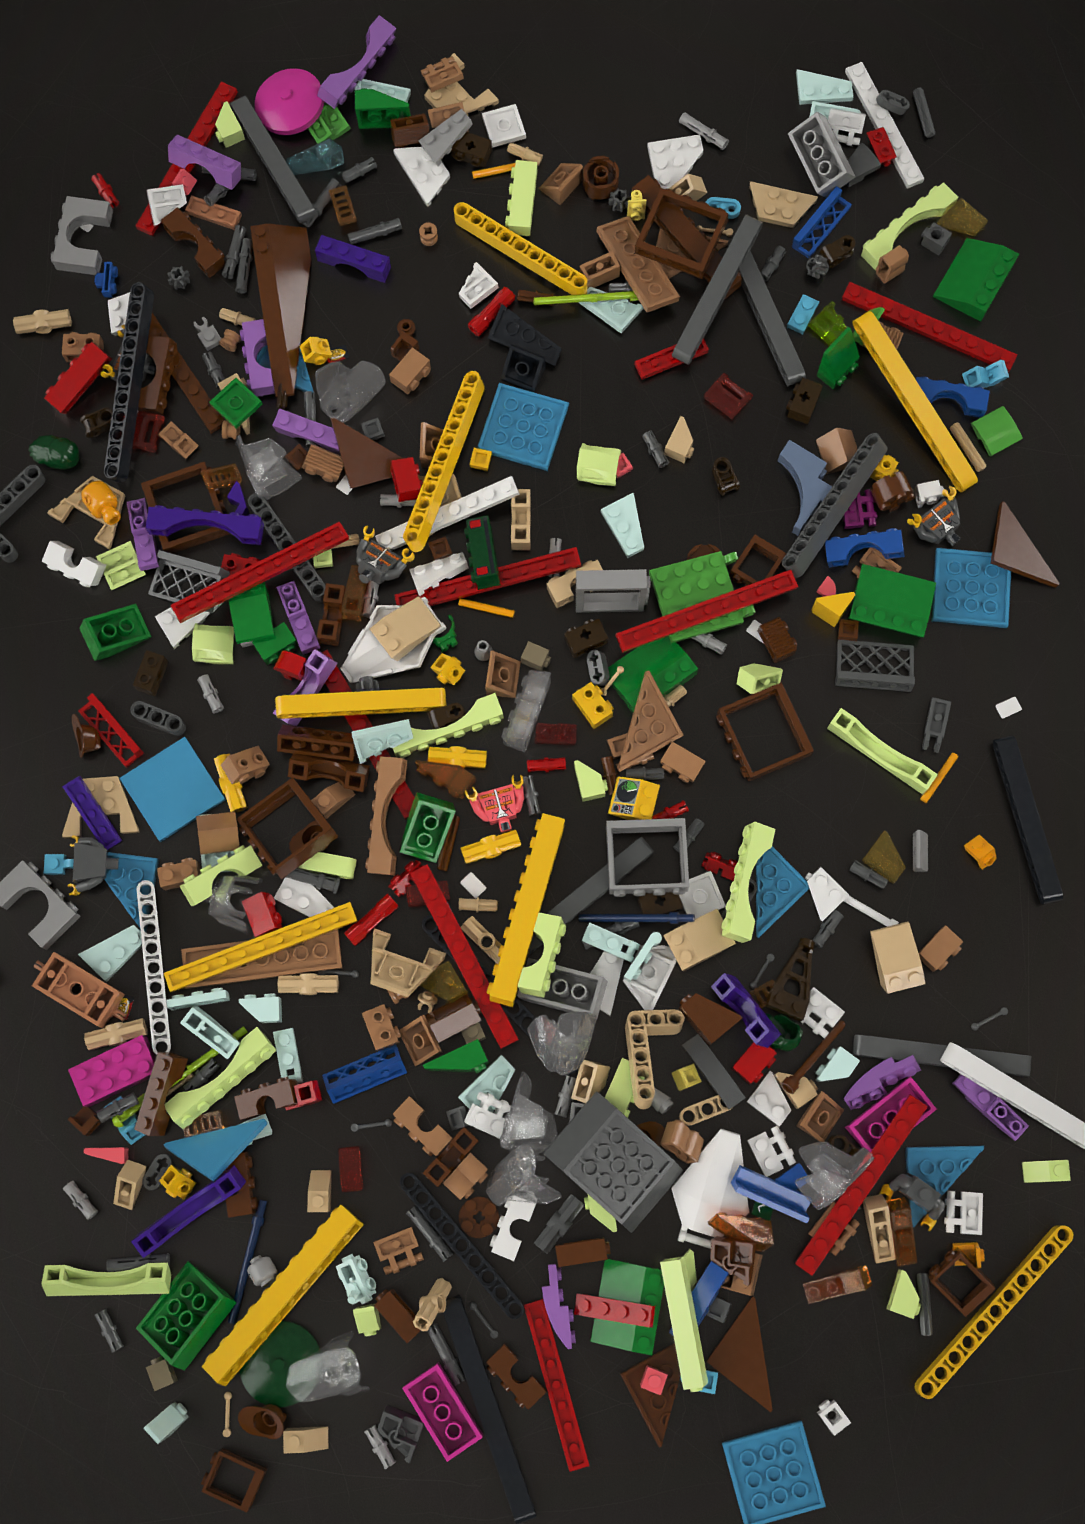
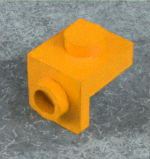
M980 834L964 845L965 850L978 861V865L982 870L992 865L997 859L995 848Z
M978 1242L953 1243V1250L958 1247L977 1268H981V1262H984L985 1258L984 1250L980 1249ZM960 1258L954 1263L955 1266L966 1265Z

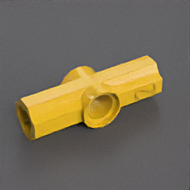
M451 746L450 748L429 747L428 764L448 765V767L455 769H464L465 767L486 768L487 751L467 750L465 747Z
M222 754L214 758L220 777V787L226 796L230 812L238 813L247 809L242 792L243 787L240 782L231 784L221 767L223 761L230 754Z
M512 830L498 836L490 835L484 837L479 842L461 847L465 863L468 864L483 858L497 857L502 852L520 847L521 843L517 831Z

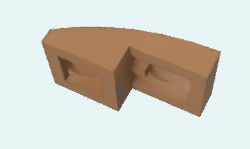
M172 421L158 434L160 438L185 459L199 447Z

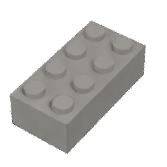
M816 112L788 133L817 194L827 198L836 186L841 188L856 177L824 115Z
M528 958L526 967L535 964L539 960ZM556 965L554 973L550 974V989L548 992H545L544 998L523 994L520 990L518 991L517 996L524 1001L597 1020L608 981L601 976Z

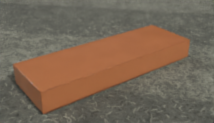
M192 195L185 209L188 215L235 230V226L238 225L242 216L240 211L216 203L213 206H209L204 199Z

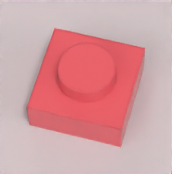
M180 169L172 184L174 186L183 184L185 195H189L197 180L185 169Z

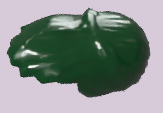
M54 435L39 436L38 439L29 445L28 451L33 460L53 469H69L76 466L79 461L77 445L67 438H60Z
M765 1013L781 1033L771 1046L782 1051H792L798 1047L803 1034L801 1027L783 1014L773 1016Z

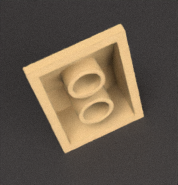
M418 596L383 617L370 630L389 656L398 662L439 629L441 624Z
M718 909L664 935L682 971H686L736 944L734 940L721 936L723 918Z
M909 922L870 931L880 985L887 994L925 984L921 960Z

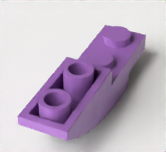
M141 498L128 501L127 508L139 569L144 571L157 568L159 563L155 536L149 535L146 530L148 515L146 499Z
M295 581L278 586V593L302 654L310 653L314 649H320Z
M913 1055L896 1063L890 1057L865 1073L851 1087L844 1100L851 1110L861 1108L864 1104L872 1100H878L883 1095L888 1094L885 1089L886 1086L894 1085L903 1078L914 1076L917 1072L921 1071V1068Z
M962 1074L952 1083L976 1109L1014 1141L1029 1127L1000 1097H996L993 1093Z
M556 1263L548 1264L550 1285L542 1286L545 1308L556 1334L567 1349H572V1344L576 1343L575 1330L570 1331V1322H574L573 1309H568V1305H560V1302L564 1301L563 1289H558V1281L562 1280L561 1268H557Z

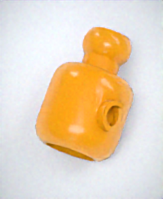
M94 481L86 485L82 490L81 498L90 513L95 518H103L104 522L108 525H114L119 522L121 515L116 509L118 505L117 497L110 487L103 481Z

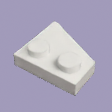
M183 184L147 190L154 226L160 224L161 219L177 207L180 209L187 203Z
M477 262L474 264L471 275H468L465 285L462 286L459 292V297L470 309L499 288L498 283Z
M822 867L807 880L821 921L849 896Z
M769 1071L747 1100V1103L780 1127L791 1112V1108L773 1073Z

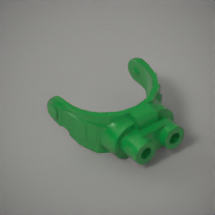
M448 615V619L452 623L449 632L443 637L434 638L432 641L437 647H440L442 652L447 651L450 645L454 647L458 644L452 615Z

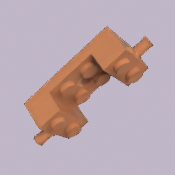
M53 952L46 964L39 960L36 962L38 965L34 964V968L41 972L32 987L96 1026L104 1028L113 1016L122 1022L125 1020L123 1017H127V1014L118 1009L119 1003L125 995L124 993L78 967L60 954ZM75 984H80L82 987L78 995L72 993V987Z

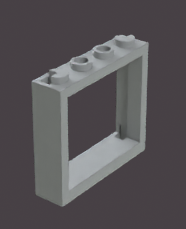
M646 569L576 571V613L644 611V605H648L650 576H647ZM639 590V592L584 593V591Z
M685 818L606 822L609 894H614L615 897H623L626 894L633 893L634 896H644L645 893L664 895L665 892H673L675 895H681L688 892L689 872ZM678 831L681 883L615 885L613 834Z

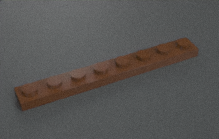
M152 313L149 335L168 337ZM177 350L173 361L174 370L171 375L212 434L222 428L224 419L210 405L211 399Z

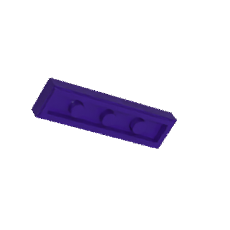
M81 776L62 786L98 842L103 844L105 849L108 850L123 841Z

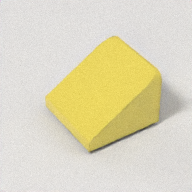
M694 1063L672 1072L679 1091L702 1082Z

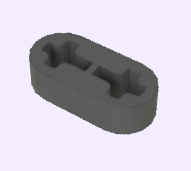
M882 90L876 98V102L880 107L899 115H903L910 106L905 97L888 90Z
M592 650L587 655L590 679L593 684L604 686L610 678L606 656L601 651Z
M160 1154L154 1159L143 1177V1185L146 1189L156 1190L162 1185L159 1180L170 1165H173V1159L170 1155ZM165 1158H167L166 1163L168 1164V1166L162 1167V1169L159 1171L158 1169L161 1166L159 1160H164ZM157 1173L158 1175L155 1178L157 1184H152L150 1186V1181L148 1180V1178L154 1177Z

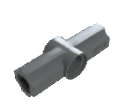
M572 1194L568 1196L561 1208L556 1210L547 1222V1226L534 1244L548 1254L558 1239L562 1238L573 1224L572 1221L585 1204Z

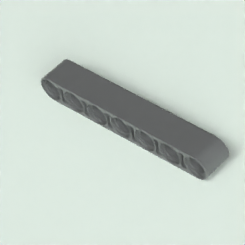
M259 493L252 494L248 499V504L253 514L262 518L263 528L278 550L281 551L287 545L295 544L296 542L265 498ZM256 502H262L260 506L254 507ZM265 517H272L270 521H264ZM276 531H282L281 535H274ZM307 560L293 567L292 570L313 600L322 603L325 584L310 562ZM308 574L313 575V577L310 580L304 579L305 576ZM317 589H323L320 595L314 594Z

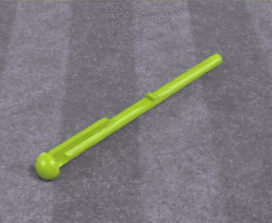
M633 291L538 297L534 298L533 301L534 305L619 299L636 301L638 298Z
M243 1026L233 1033L232 1036L238 1040L248 1032ZM212 1048L193 1063L186 1065L187 1069L184 1071L182 1078L176 1081L172 1087L219 1053ZM145 1093L138 1097V1105L127 1109L120 1116L112 1117L114 1126L124 1127L123 1122L140 1110Z

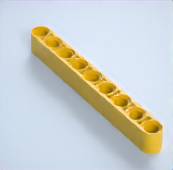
M460 202L454 206V217L458 226L569 294H587V278L582 273L467 203Z
M444 688L282 695L275 698L276 717L280 719L422 712L447 706Z

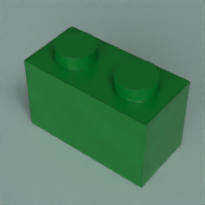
M285 622L274 628V637L252 642L266 665L276 663L282 651L293 652L298 646L295 637Z

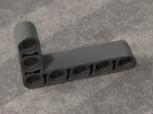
M27 466L0 492V526L45 483V475L38 466ZM37 473H38V476H37V477L32 478V476H33L34 474H37ZM25 486L24 490L18 491L19 488ZM12 499L9 504H5L7 500ZM0 533V557L5 562H14L18 558V551ZM7 549H11L8 554L4 555V552Z

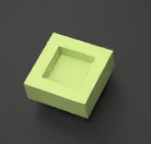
M332 548L313 557L314 568L333 566Z

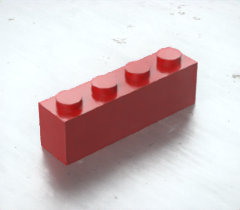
M93 342L87 343L82 348L81 355L78 358L75 357L70 362V368L66 372H62L58 377L59 381L54 386H50L46 391L47 395L44 399L60 413L67 414L104 370L102 367L105 364H109L113 359Z

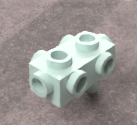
M353 1254L342 1258L343 1263L336 1266V1269L346 1289L348 1302L353 1305L359 1301L361 1304L372 1300L371 1295L376 1293V1282L372 1277H369L366 1271L368 1265L365 1259L361 1258L360 1255L354 1257Z

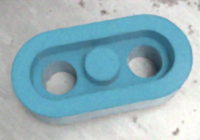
M711 197L705 202L710 207L725 210L728 213V219H734L740 214L741 205L736 199Z

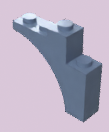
M789 440L780 453L778 462L790 472L799 490L800 514L792 533L799 536L832 486L822 481L827 473V470H825L827 462Z

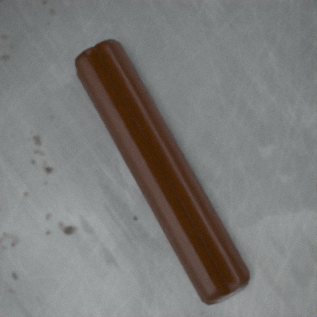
M457 815L453 817L441 849L437 869L441 871H447L460 821V817Z

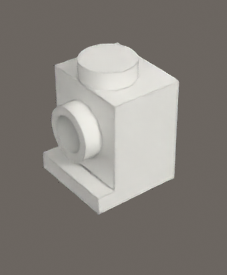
M939 480L916 485L914 495L918 508H922L924 503H927V505L937 503L940 497H944L942 494L944 488L940 486Z
M827 1399L818 1406L820 1408L817 1412L834 1436L851 1423L836 1401L832 1400L830 1402ZM830 1411L835 1412V1416L832 1419L828 1418Z

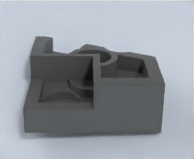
M863 143L858 145L848 159L856 177L846 184L847 187L864 180V176L881 167L879 160Z
M387 1405L383 1411L377 1431L389 1440L390 1445L394 1449L397 1448L405 1456L404 1460L410 1463L424 1423L419 1417Z

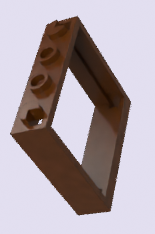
M660 188L635 244V253L703 279L728 222V213L721 208L710 207L703 201L697 202L692 200L687 195L676 194L671 189ZM663 200L719 221L701 263L644 242Z
M205 461L141 483L148 507H155L157 502L153 493L154 490L203 474L215 510L222 514L226 510L223 500H219L217 494H220L217 483L213 484L211 479L214 477L212 469L207 467ZM211 527L171 542L168 536H159L164 552L174 554L229 535L230 533L217 527Z
M782 682L718 709L717 722L720 726L723 725L725 739L728 744L731 743L733 747L732 754L735 760H739L742 766L740 767L741 774L744 778L747 777L749 782L809 757L814 752ZM775 695L801 752L752 772L727 715Z
M294 778L289 779L237 818L241 825L239 828L244 836L248 835L250 837L247 841L254 850L256 848L259 849L258 856L263 862L268 861L269 865L267 868L273 876L277 874L281 879L338 838L333 828ZM297 795L323 831L281 863L277 864L251 828L286 801Z

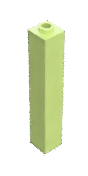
M685 1256L668 1258L661 1261L660 1264L683 1389L698 1392L703 1390V1387L708 1383L686 1260Z

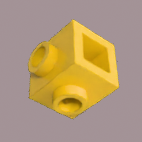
M309 337L300 345L304 362L322 365L332 356L327 339Z
M884 455L870 478L878 481L887 475H890V477L896 476L895 472L899 471L896 469L899 462L890 455Z
M443 653L440 654L430 667L438 675L436 678L443 684L455 685L465 672L457 658Z
M172 1164L159 1180L167 1189L166 1193L173 1198L179 1196L182 1199L187 1197L196 1184L191 1178L193 1174L185 1168L180 1170Z

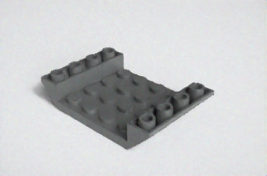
M597 1091L543 1152L548 1159L631 1233L684 1172L667 1153Z

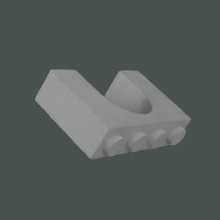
M67 196L66 202L62 205L63 215L62 219H59L58 222L59 232L55 236V250L51 253V262H53L56 270L96 275L100 272L102 263L99 252L73 246L71 244V237L74 231L83 225L91 224L110 227L113 209L107 201Z
M22 860L0 882V906L7 910L24 893L32 890L42 891L48 899V912L44 919L28 935L41 948L47 950L81 916L77 913L79 909L71 901L67 903L63 899L65 895L58 888L54 890L50 886L52 882L45 875L41 877L37 873L39 869L32 862L26 863Z

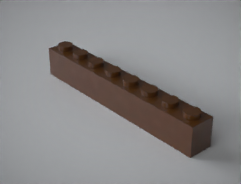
M649 175L632 187V192L639 190L642 193V200L646 199V212L648 214L661 187L659 182L655 178L652 179ZM663 200L654 221L688 259L701 263L709 245L706 235L703 231L697 230L693 220L683 214V209L680 206ZM717 247L704 274V278L708 282L711 281L723 258L718 253ZM739 272L725 299L741 287L742 277Z

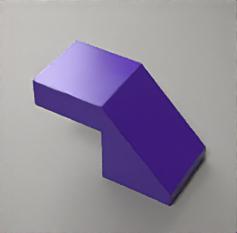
M236 481L227 498L230 504L238 507L235 513L248 516L249 509L240 483Z

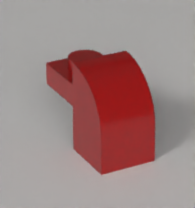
M282 651L274 666V670L281 672L286 679L292 680V678H296L301 681L305 673L304 664L307 659L292 652Z
M318 1080L295 1085L294 1090L298 1104L286 1107L285 1109L288 1111L322 1101Z

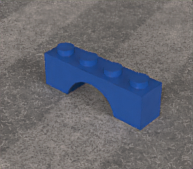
M916 377L915 379L930 403L939 398H950L960 404L964 415L978 418L983 417L987 411L990 390H985L982 387H968L961 383L952 384L945 380H930L928 377Z
M896 528L880 533L871 531L867 535L860 536L859 534H851L846 538L831 537L825 542L829 568L848 565L851 556L863 548L876 549L882 553L885 559L905 557L902 532Z

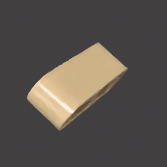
M716 1095L681 1110L679 1120L683 1121L686 1126H691L729 1111V1109L721 1105V1098L719 1095ZM703 1104L711 1105L712 1113L710 1115H705L702 1112ZM685 1111L693 1113L694 1119L692 1122H686L683 1119Z

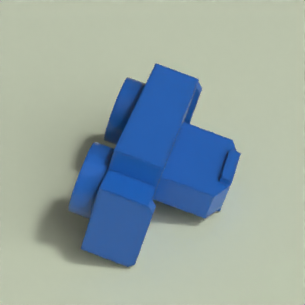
M104 262V273H97L94 281L97 288H102L103 296L112 298V295L116 294L115 277L118 276V269L112 262Z

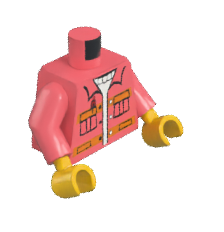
M521 774L519 782L514 781L513 775L511 778L512 784L481 793H477L476 789L472 787L474 790L472 795H468L465 790V795L470 799L474 813L483 821H489L490 825L498 823L501 833L512 830L510 820L517 818L516 814L521 811L524 802L523 776Z

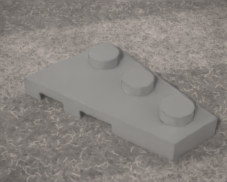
M460 109L418 141L435 164L439 166L444 155L451 152L452 145L463 137L473 123L463 109Z

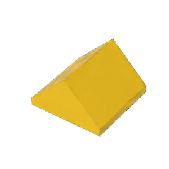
M849 592L816 598L812 607V613L835 628L849 608L855 593Z

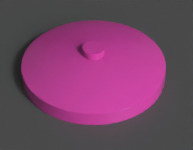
M302 69L279 71L266 79L260 86L255 97V112L264 127L272 133L292 135L302 132L319 118L323 110L324 101L317 96L321 85L318 79L308 71Z

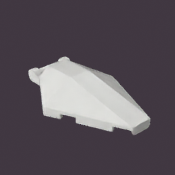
M426 597L421 599L441 624V627L398 662L389 656L370 628L401 606H376L370 616V621L365 629H362L348 652L347 659L342 667H340L350 683L359 682V679L364 676L377 678L421 667L434 637L447 628L437 618L429 606V601Z
M720 1129L703 1148L698 1162L691 1163L687 1170L672 1185V1193L682 1223L678 1241L683 1243L687 1241L711 1249V1240L689 1234L687 1229L714 1238L716 1236L723 1237L749 1213L748 1198L735 1192L731 1184L739 1165L744 1166L740 1134Z

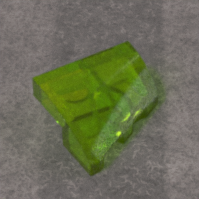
M833 301L825 306L808 324L829 346L847 328L842 316L836 314L834 310L836 304Z

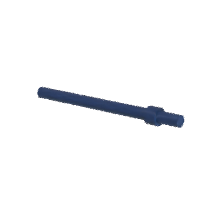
M670 912V914H579L578 920L579 922H670V924H679V922H694L695 915L679 914V912Z
M259 1200L256 1214L253 1215L251 1221L253 1226L234 1300L237 1303L231 1309L228 1323L236 1324L248 1278L247 1268L251 1265L250 1261L253 1258L260 1227L264 1224L265 1218L263 1216L267 1201Z

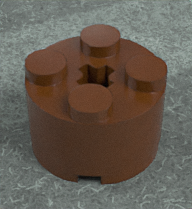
M606 156L591 158L583 169V188L588 197L600 200L610 197L611 192L614 193L617 190L619 184L618 165Z
M903 471L895 472L896 476L894 477L887 475L872 485L873 489L870 488L881 511L887 509L889 512L895 511L900 507L899 504L909 502L915 498L914 491Z

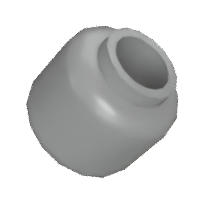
M258 1255L250 1261L251 1265L247 1268V1273L255 1286L264 1288L275 1281L277 1269L270 1257Z

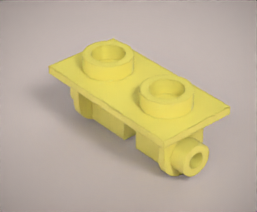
M634 190L631 193V200H628L627 216L637 221L645 219L646 199L642 200L641 191Z

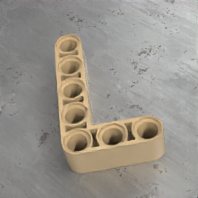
M679 1010L632 1011L627 1017L625 1033L635 1105L640 1109H648L655 1095L648 1036L678 1034L682 1029L685 1018L684 1014ZM638 1076H643L646 1079L641 1080ZM640 1095H646L648 1098H642Z

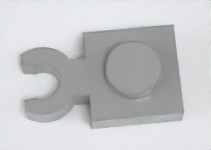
M202 317L204 324L199 326L194 322V326L200 332L197 334L206 350L209 351L219 345L221 337L214 326L209 327L207 319Z

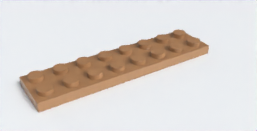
M333 930L189 985L185 989L273 978L282 975L287 976L341 969L343 967L339 930ZM246 941L181 949L183 965Z

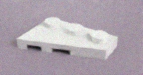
M463 552L409 570L418 595L421 596L425 593V589L431 586L435 588L439 585V581L445 578L451 579L468 569V564Z
M604 951L590 974L604 977L608 981L600 1010L610 1016L624 959Z

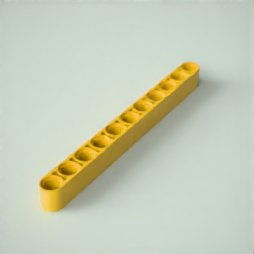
M868 311L853 320L852 323L855 331L955 488L959 492H963L976 484L978 478L875 315Z
M476 371L468 372L463 378L404 531L403 539L413 552H419L425 547L483 395L485 385Z
M1056 1225L1049 1230L917 1379L915 1383L917 1394L923 1398L931 1399L942 1389L1073 1239V1232L1068 1226ZM1060 1229H1063L1065 1232L1063 1240L1058 1238V1231ZM1047 1244L1052 1247V1252L1048 1256L1044 1252V1247ZM1034 1259L1039 1264L1038 1269L1035 1271L1031 1268V1262ZM1019 1275H1024L1025 1283L1022 1286L1017 1282ZM1006 1290H1010L1012 1293V1298L1009 1301L1004 1299V1292ZM993 1305L998 1307V1314L996 1316L990 1314V1308ZM982 1320L985 1324V1328L983 1331L979 1332L976 1328V1325L979 1321ZM966 1336L971 1338V1344L968 1347L963 1345V1339ZM956 1351L958 1358L955 1362L951 1363L949 1355L951 1352ZM938 1367L944 1369V1375L941 1378H937L935 1375ZM928 1382L930 1384V1391L924 1394L921 1387L924 1383Z

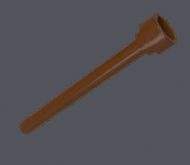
M844 1021L837 1023L793 1076L786 1077L782 1081L781 1086L789 1094L796 1092L799 1088L800 1079L845 1028L846 1023Z

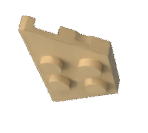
M750 182L749 186L758 220L790 228L796 226L799 219L806 215L813 204H816L818 196Z

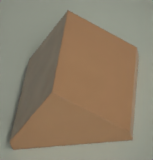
M561 163L539 187L540 191L561 205L582 182L583 166L581 164Z
M425 422L421 423L420 462L422 468H429L443 429Z
M835 428L816 439L821 459L827 462L826 474L844 470L858 450L852 430Z
M491 651L485 687L486 695L495 693L496 696L516 698L521 661Z
M235 812L196 816L201 855L233 851L240 847Z
M425 1015L420 1016L399 1030L415 1066L443 1053Z
M820 1091L814 1097L796 1126L823 1144L844 1109L827 1094Z

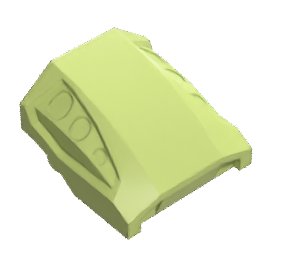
M582 443L577 463L578 481L616 486V473L621 450L590 446Z
M195 623L192 639L193 661L211 664H233L234 627L209 626Z

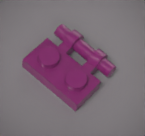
M870 489L864 491L865 496H860L859 492L843 515L845 529L863 527L864 520H868L869 527L876 526L877 512L874 511L875 499ZM862 504L866 505L867 512L862 511Z

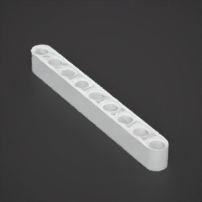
M144 880L137 886V899L153 1052L157 1055L156 1045L159 1042L167 1044L168 1049L165 1052H170L171 1043L155 888L152 882ZM143 886H149L151 893L143 895L140 889ZM145 905H150L153 907V912L148 915L144 914L142 908ZM152 924L155 927V932L147 934L144 931V927ZM155 944L157 951L153 954L146 951L147 945ZM156 963L159 965V971L157 973H150L148 966ZM159 983L162 987L161 991L158 993L151 992V984ZM156 1002H160L164 1007L160 1013H155L152 1010V1005ZM157 1022L165 1024L166 1028L162 1033H157L154 1030V1025Z
M951 1042L948 1044L940 1059L942 1063L1085 1149V1123L962 1047Z

